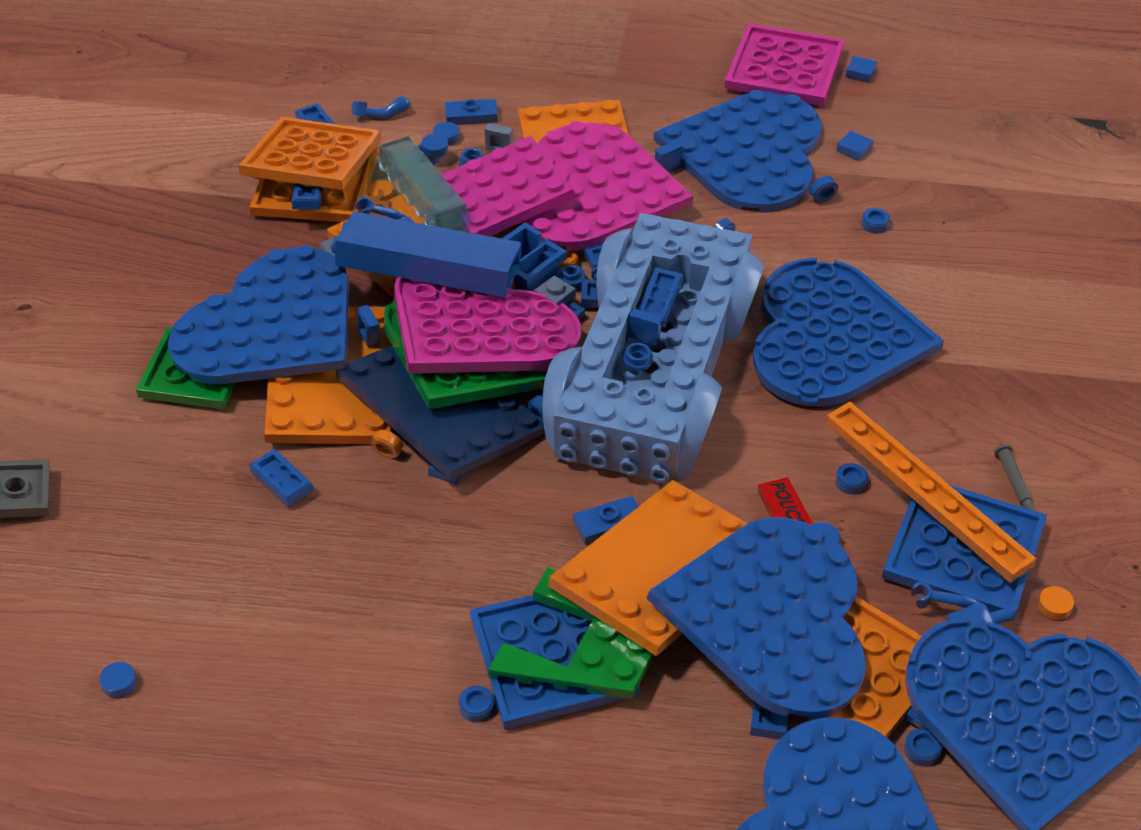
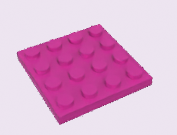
M748 23L725 78L724 89L747 93L752 90H760L783 95L794 94L810 105L824 106L844 49L845 39Z
M531 136L518 139L515 143L501 149H495L483 157L470 160L460 167L445 171L433 178L436 188L449 207L454 210L456 217L468 233L484 236L496 234L576 198L573 187Z

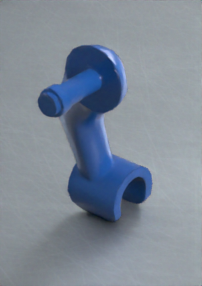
M399 96L385 108L377 109L367 107V102L354 101L352 103V114L355 116L388 119L408 110L411 103L407 97Z

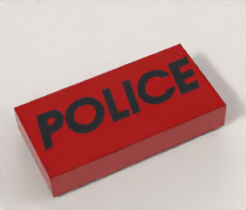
M788 477L758 484V493L771 518H789L813 525Z

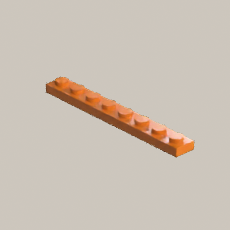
M852 402L846 403L827 415L826 424L1008 582L1012 583L1034 567L1037 558Z

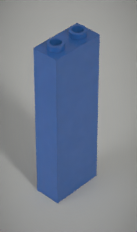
M353 212L349 220L343 223L340 234L334 237L332 253H335L336 266L506 297L520 268L522 242Z

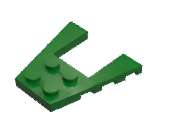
M547 567L533 591V600L592 621L568 666L503 643L488 668V677L492 679H497L498 675L516 678V682L532 684L533 681L553 683L554 688L566 690L569 686L586 688L587 693L633 699L654 654L548 587L549 577L556 571Z

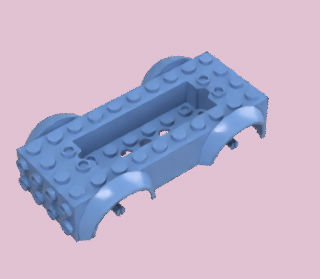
M640 213L634 228L620 230L606 238L597 266L596 283L599 310L583 347L569 348L554 356L545 377L542 400L543 423L546 440L554 452V458L620 472L630 476L651 479L661 483H669L672 480L679 482L691 474L722 390V386L712 377L722 345L738 338L765 264L751 253L752 234ZM655 267L682 273L684 277L667 322L673 326V329L668 332H661L657 345L628 337L630 314L633 309H639ZM632 343H643L650 350L655 348L661 349L660 353L651 351L653 355L652 364L658 369L650 374L628 369L622 362L624 350Z

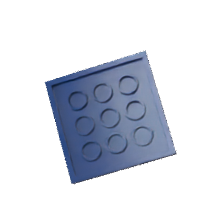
M950 485L1033 556L1035 555L1046 521V514ZM911 498L883 569L882 578L909 587H913L917 582H925L930 585L933 591L975 598L985 604L990 612L1011 607L1015 617L1029 571L1012 583L1008 582Z
M533 595L469 610L470 620L487 676L488 668L503 643L568 666L592 622L533 600ZM499 675L497 679L488 677L504 730L626 699L587 693L586 688L569 686L566 690L554 688L553 683L533 681L532 684L516 682V678ZM639 685V687H638V689H637V691H636L634 697L640 696V693H641V687H640V685Z

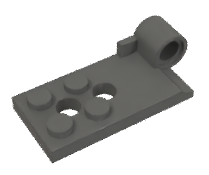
M50 460L0 461V518L49 516ZM13 486L23 487L22 490L17 492L9 491L10 487Z

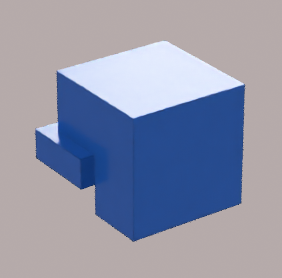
M523 223L502 238L522 242L520 268L514 279L515 290L533 291L554 275L557 277L559 265L567 260V253L564 249L546 238L542 241V232L527 223Z

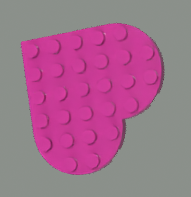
M574 121L569 125L549 131L538 142V145L573 187L576 198L522 221L517 225L519 227L523 223H527L542 232V241L546 238L557 246H566V250H581L604 243L608 236L620 230L634 228L640 213L664 217L693 204V195L631 136L622 131L621 128L600 123Z
M397 277L395 281L394 301L408 373L548 371L554 356L569 348L579 347L581 324L578 317L565 304L562 303L558 306L555 302L548 300L547 295L527 290H513L510 287L507 296L501 297Z

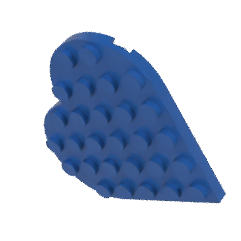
M752 90L748 94L738 96L654 131L653 140L660 147L676 140L683 145L682 167L724 204L739 210H743L744 206L751 209L759 208V212H774L797 204L809 192L813 170L807 155L818 145L822 125L816 110L801 100L799 96Z
M309 245L271 250L267 255L251 263L238 275L232 293L209 296L207 300L189 309L175 322L168 340L169 352L175 367L179 372L183 371L190 375L191 380L206 384H227L347 369L350 287L345 267L335 265V256L321 249L312 248Z
M806 258L792 261L779 267L765 282L762 295V309L770 324L761 331L756 339L753 352V367L761 383L781 400L805 406L833 407L858 396L941 350L944 340L857 268L834 260V264L828 262H817V258Z
M780 517L755 520L741 527L649 590L646 599L746 695L769 711L787 717L788 713L806 715L808 720L831 716L841 711L852 701L863 682L866 668L864 651L854 629L844 620L856 597V572L847 552L816 525Z
M957 618L939 623L925 632L914 646L907 661L905 671L907 695L919 719L1020 830H1041L1128 759L1141 744V678L1124 657L1095 639L1087 637L1086 640L1067 637V634H1054L1037 639L1028 645L1014 632L990 621L988 624L969 621V618Z
M820 718L802 723L787 732L776 743L769 754L763 776L762 788L766 809L753 814L736 829L939 830L899 750L877 730L863 723L844 718Z

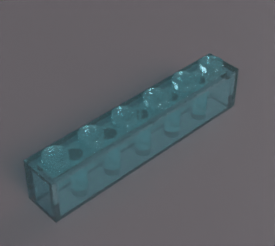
M409 136L379 145L381 156H378V163L382 172H387L390 182H395L399 193L405 195L409 206H414L417 216L423 218L426 225L457 231H465L471 227L467 204Z

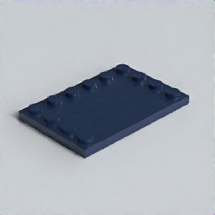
M392 345L347 363V369L336 370V377L449 480L545 436L543 421L512 395L428 409Z

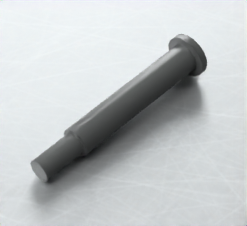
M1010 444L998 446L994 450V455L996 458H1000L1020 504L1024 508L1036 511L1032 503L1031 494L1012 456V446Z

